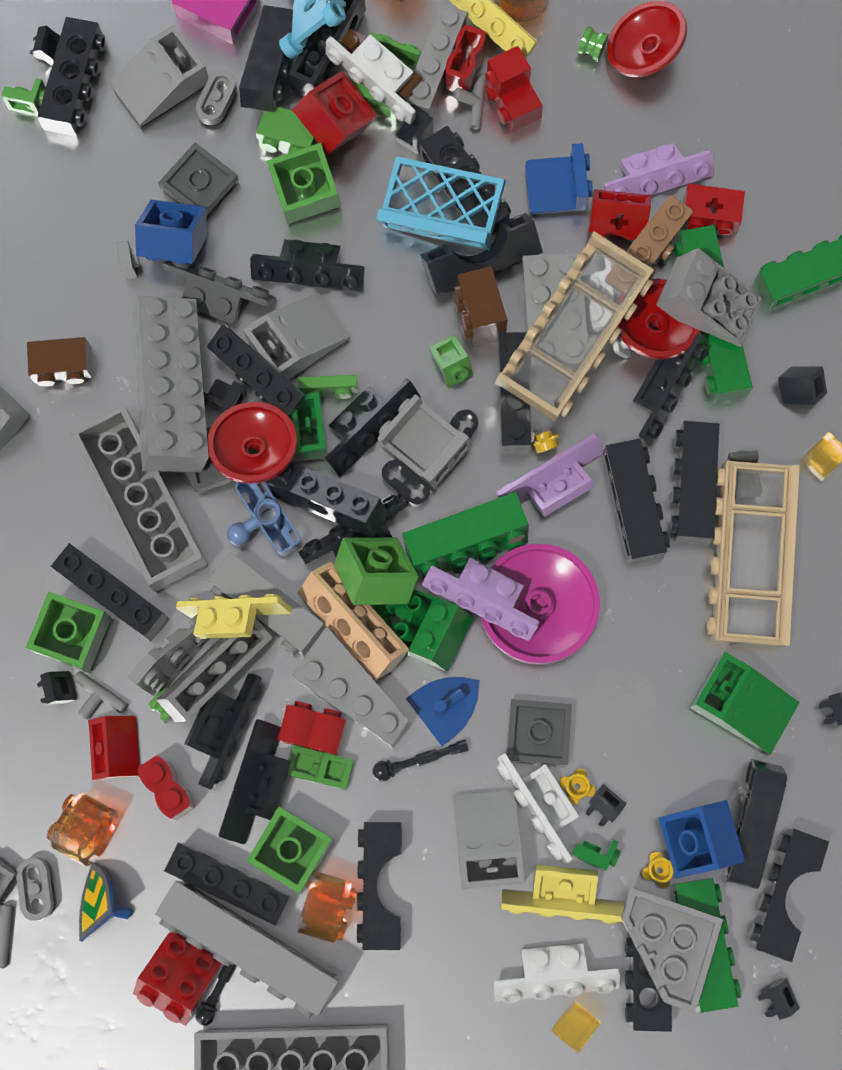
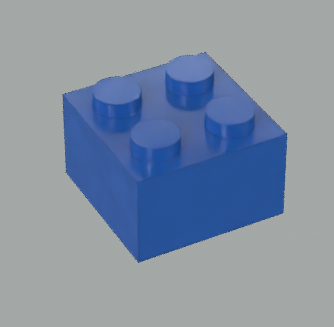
M151 199L135 224L136 256L146 257V259L151 261L168 260L181 265L193 264L207 238L206 207Z
M728 800L659 817L675 879L745 862Z

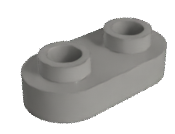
M216 71L209 77L196 103L197 115L204 124L215 125L224 118L237 89L235 79L231 73ZM222 86L227 87V89L224 91L218 90ZM209 110H215V111H216V112H215L214 114H212V115L207 114V112H208Z
M39 858L25 859L16 870L20 910L23 916L29 920H43L51 914L54 906L50 870L47 863ZM33 868H37L39 871V876L35 880L30 877V871ZM37 899H41L43 902V907L39 911L34 908V902Z

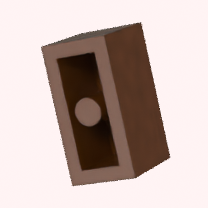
M85 337L27 342L28 375L35 384L39 386H53L55 382L62 381L70 384H80L85 379H92L91 345Z

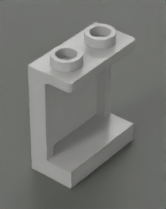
M414 395L412 399L408 398L401 404L398 409L399 414L392 421H387L381 427L378 440L384 448L435 489L473 444L465 433L461 430H456L424 404L419 396Z

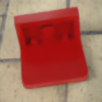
M169 932L138 976L133 995L137 996V999L143 1005L153 1006L163 1012L164 1016L171 1022H180L187 1026L198 1001L220 969L222 963L214 959L212 953L205 949H198L187 942V938L177 932Z

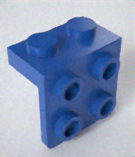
M583 143L572 144L570 157L531 159L525 163L530 213L547 214L586 210L588 198L593 197L592 180H587L586 171H590L589 153L584 154Z

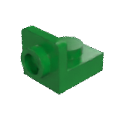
M610 840L604 855L600 854L601 848L587 841H584L583 845L577 843L573 847L571 857L602 871H607L609 866L615 867L621 850L616 849L619 841Z

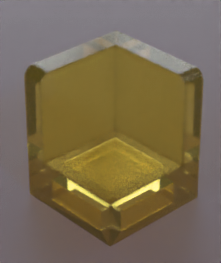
M828 432L807 452L801 461L822 481L842 463V444Z
M573 1000L553 1026L552 1032L578 1054L601 1022Z

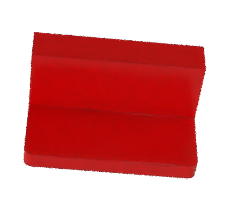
M133 715L102 716L88 720L92 781L115 777L139 776L136 717Z

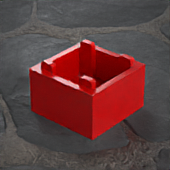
M343 71L310 90L292 110L314 139L321 143L327 155H330L360 135L378 117Z

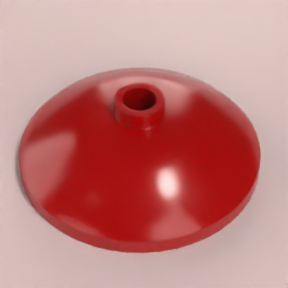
M650 1L634 7L622 16L612 29L607 42L608 59L616 71L628 77H644L652 75L669 65L680 53L686 41L688 29L683 13L672 3Z
M650 279L654 282L644 297L638 294L633 303L638 306L629 320L623 318L617 326L622 329L619 336L630 349L645 357L654 359L676 357L688 350L697 333L700 334L701 330L677 321L658 307L656 304L667 280ZM621 294V296L619 297V299H618V301H617V304H618V305L621 303V301H622L623 298L625 297V296L622 295V294ZM650 326H656L659 330H653Z
M262 402L241 403L229 408L214 421L207 438L208 454L214 467L228 479L247 484L265 482L281 474L292 462L297 449L296 430L291 419L282 410L273 405ZM253 450L259 451L257 454H250Z

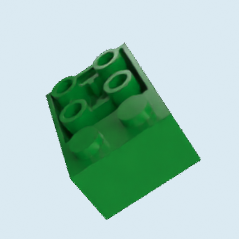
M319 392L307 393L290 417L297 435V449L292 462L322 459L328 455ZM253 450L250 452V454L259 453L258 450Z
M415 589L408 604L374 605L373 607L377 614L409 648V651L406 653L407 655L448 672L474 619L461 607Z
M724 652L717 659L690 708L771 755L800 702L751 666Z

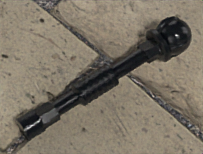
M464 739L443 749H433L416 754L414 758L401 762L391 763L390 760H387V762L378 761L372 769V774L379 781H387L391 776L393 778L395 776L394 773L401 771V769L417 764L421 766L437 761L439 757L469 751L468 745Z
M230 964L229 967L223 965L218 975L219 980L211 996H208L206 1002L202 1001L200 1003L202 1006L197 1008L195 1019L199 1025L207 1026L213 1022L215 1012L218 1011L215 1007L218 997L225 983L229 982L236 968L235 964Z

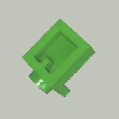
M36 78L31 92L19 86L15 88L4 86L1 96L8 110L38 116L46 87L42 79Z
M455 335L429 347L430 353L442 371L448 387L473 376L474 373L469 357Z

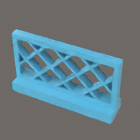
M396 156L383 207L378 210L376 220L382 227L490 251L493 241L491 235L506 181L497 177ZM402 166L411 167L417 176L403 184L399 178ZM433 172L440 173L444 181L430 190L423 178ZM459 178L467 179L471 187L457 196L450 184ZM471 180L478 181V183L474 185ZM421 181L427 192L412 200L406 189ZM486 184L497 185L495 195L484 202L477 190ZM448 187L454 198L439 207L433 195ZM404 192L410 203L401 209L391 208L393 197ZM475 192L481 204L466 212L460 201ZM430 197L437 209L427 215L420 214L416 206ZM457 203L464 215L454 221L447 220L443 211ZM492 204L491 210L489 211L487 207ZM413 208L415 213L409 212V210ZM485 209L489 216L486 228L474 226L470 217ZM440 214L442 218H437L435 216ZM467 220L469 224H464L462 222Z

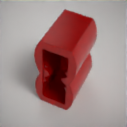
M465 25L459 31L456 37L455 50L450 54L446 62L447 90L454 92L457 87L468 92L471 90L475 80V71L479 68L484 58V30Z
M295 701L294 706L287 704L278 741L338 756L347 722L346 719L341 718L342 712L324 708L323 713L312 711L313 705L300 701Z
M155 755L138 767V774L142 783L148 790L154 793L156 804L165 816L178 820L195 808L191 793L185 786L179 783L175 768L166 759Z

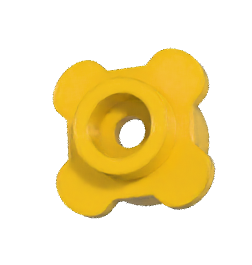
M551 430L534 435L536 441L532 442V446H535L537 453L550 450L559 446L557 437L560 435L559 433L552 434Z
M577 769L575 774L569 777L564 776L559 781L560 787L565 789L568 800L572 805L578 804L580 799L586 796L591 797L595 793V787L590 784L587 772L584 769ZM579 784L580 789H575L574 785Z
M653 852L649 856L650 862L647 868L642 870V877L645 880L654 881L658 884L659 888L666 889L670 886V879L674 873L671 861L663 858L661 853ZM661 867L663 872L658 873L657 868Z

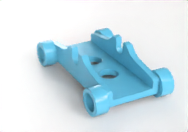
M294 0L292 33H288L279 41L283 53L291 59L295 58L303 52L308 36L325 23L332 27L344 21L346 15L343 8L346 6V2L344 0Z

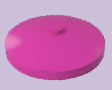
M528 544L507 552L491 566V569L524 585L513 608L539 621L538 628L531 639L527 641L514 636L508 630L494 623L487 622L480 616L488 637L503 653L525 663L549 664L571 656L588 641L599 617L600 597L592 573L577 556L554 545Z

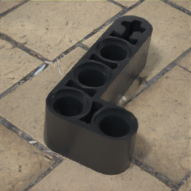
M751 759L745 778L747 793L736 831L745 862L727 867L726 882L758 889L761 884L786 788L787 774L783 766Z

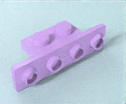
M674 143L661 145L656 149L643 153H636L621 159V169L626 176L604 183V190L655 195L714 175L713 154L710 150L684 158Z
M594 433L580 440L574 446L555 455L549 461L530 470L514 482L505 485L496 492L497 497L500 498L516 492L520 503L530 498L544 517L594 487L593 480L582 466L603 454L599 436Z
M469 558L459 579L431 566L422 583V586L429 589L432 593L447 598L459 607L468 609L483 617L487 622L494 623L508 630L516 637L529 641L538 628V620L513 608L524 585L472 558Z

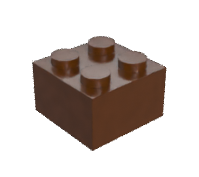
M492 266L457 275V286L453 287L455 294L453 300L457 314L461 313L463 323H461V328L465 340L470 339L472 348L497 342L499 333H506L508 319Z

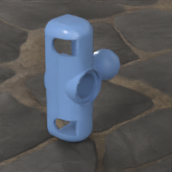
M236 482V492L253 517L244 523L237 522L232 524L227 531L228 540L233 545L241 546L249 540L250 533L260 527L278 554L285 556L295 551L300 546L301 538L266 484L261 482L266 489L263 494L257 486L259 483L247 484ZM245 493L250 502L246 503L241 494ZM272 509L276 511V515L272 520L264 521L261 519V515L265 510ZM292 529L298 537L296 541L289 534ZM277 541L282 550H278L273 542Z

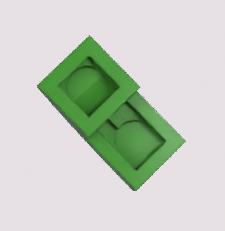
M296 745L291 746L288 760L291 761L288 776L346 790L353 760Z

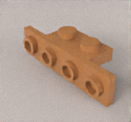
M669 196L626 250L627 253L654 269L649 279H652L659 270V267L656 266L661 259L666 261L675 249L672 243L676 234L693 213L691 208L673 196ZM615 265L606 276L605 283L625 296L636 278Z

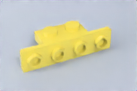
M449 0L458 9L466 11L467 17L481 30H484L491 40L504 51L519 46L527 60L535 48L537 40L492 0Z
M266 594L261 598L241 595L238 599H228L220 596L214 597L213 600L189 598L188 601H177L176 609L188 617L193 618L197 615L194 635L200 639L251 637L256 615L291 614L292 607L285 603L282 597L275 594Z
M536 865L533 892L502 890L501 909L508 910L514 914L529 912L539 913L544 917H554L555 915L568 916L574 920L596 919L609 924L623 922L621 916L625 903L596 899L598 871Z

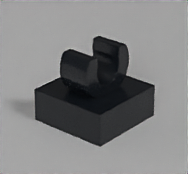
M47 25L38 27L37 35L33 37L35 43L33 50H30V54L52 65L60 35Z
M50 671L40 675L41 681L38 682L37 687L43 688L45 698L40 699L41 703L60 704L76 700L70 671Z
M842 692L828 696L830 701H824L819 704L820 709L830 707L833 710V716L823 720L824 724L837 723L842 725Z
M602 784L588 802L590 806L586 814L589 816L594 810H598L603 815L599 825L604 826L608 820L613 823L627 803L606 785Z
M787 978L775 982L758 996L759 1001L769 999L774 1006L765 1012L766 1017H773L777 1014L779 1020L791 1017L800 1009Z

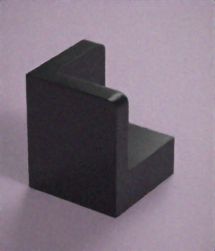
M410 105L416 111L414 121L410 125L406 121L395 134V141L418 155L419 142L433 134V118Z
M793 366L778 377L783 404L815 405L827 394L823 366Z
M220 379L214 381L208 394L203 392L204 405L220 413L243 403L247 396L243 385L235 381L230 385Z

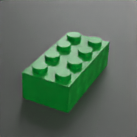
M516 492L403 532L402 537L406 554L419 576L417 582L425 579L431 566L444 572L450 570L452 572H459L464 570L469 558L476 561L480 560V562H487L494 559L497 553L505 550L509 552L525 545L524 543L528 542L529 523Z

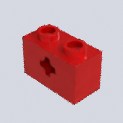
M688 183L683 204L691 208L693 213L683 227H687L689 230L714 225L716 233L719 235L737 234L742 223L745 191Z
M594 189L589 219V232L593 233L595 231L602 237L618 235L628 240H635L649 222L651 195ZM617 214H622L621 219H617Z

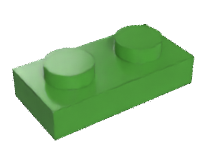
M357 375L298 377V389L304 394L319 392L321 399L323 396L348 399L352 395L358 394Z

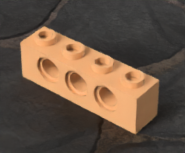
M332 562L312 571L297 592L374 681L394 670L409 651V648L370 605L352 604Z

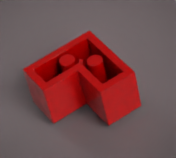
M519 46L488 59L487 72L485 73L486 86H484L486 96L490 102H495L498 107L497 114L503 125L507 124L511 132L541 119L543 105L530 84L531 67Z

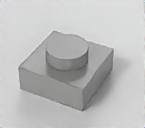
M128 241L118 242L117 249L120 267L126 280L138 278L136 267H140V259L136 256V250H132Z

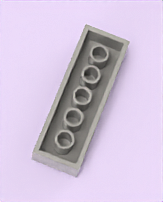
M138 296L132 312L142 471L202 472L209 456L196 299Z
M124 405L71 431L146 582L154 592L208 565L160 471H142L140 432Z
M175 881L155 913L156 916L161 918L159 922L161 926L173 933L182 931L187 934V942L201 950L203 947L211 949L215 952L213 958L228 967L230 964H235L242 969L240 975L253 983L262 981L269 986L267 991L276 998L284 1000V998L288 997L296 1002L294 1008L307 1017H311L313 1014L319 1016L323 1012L342 979L185 881Z
M388 1025L199 1030L194 1033V1070H389Z

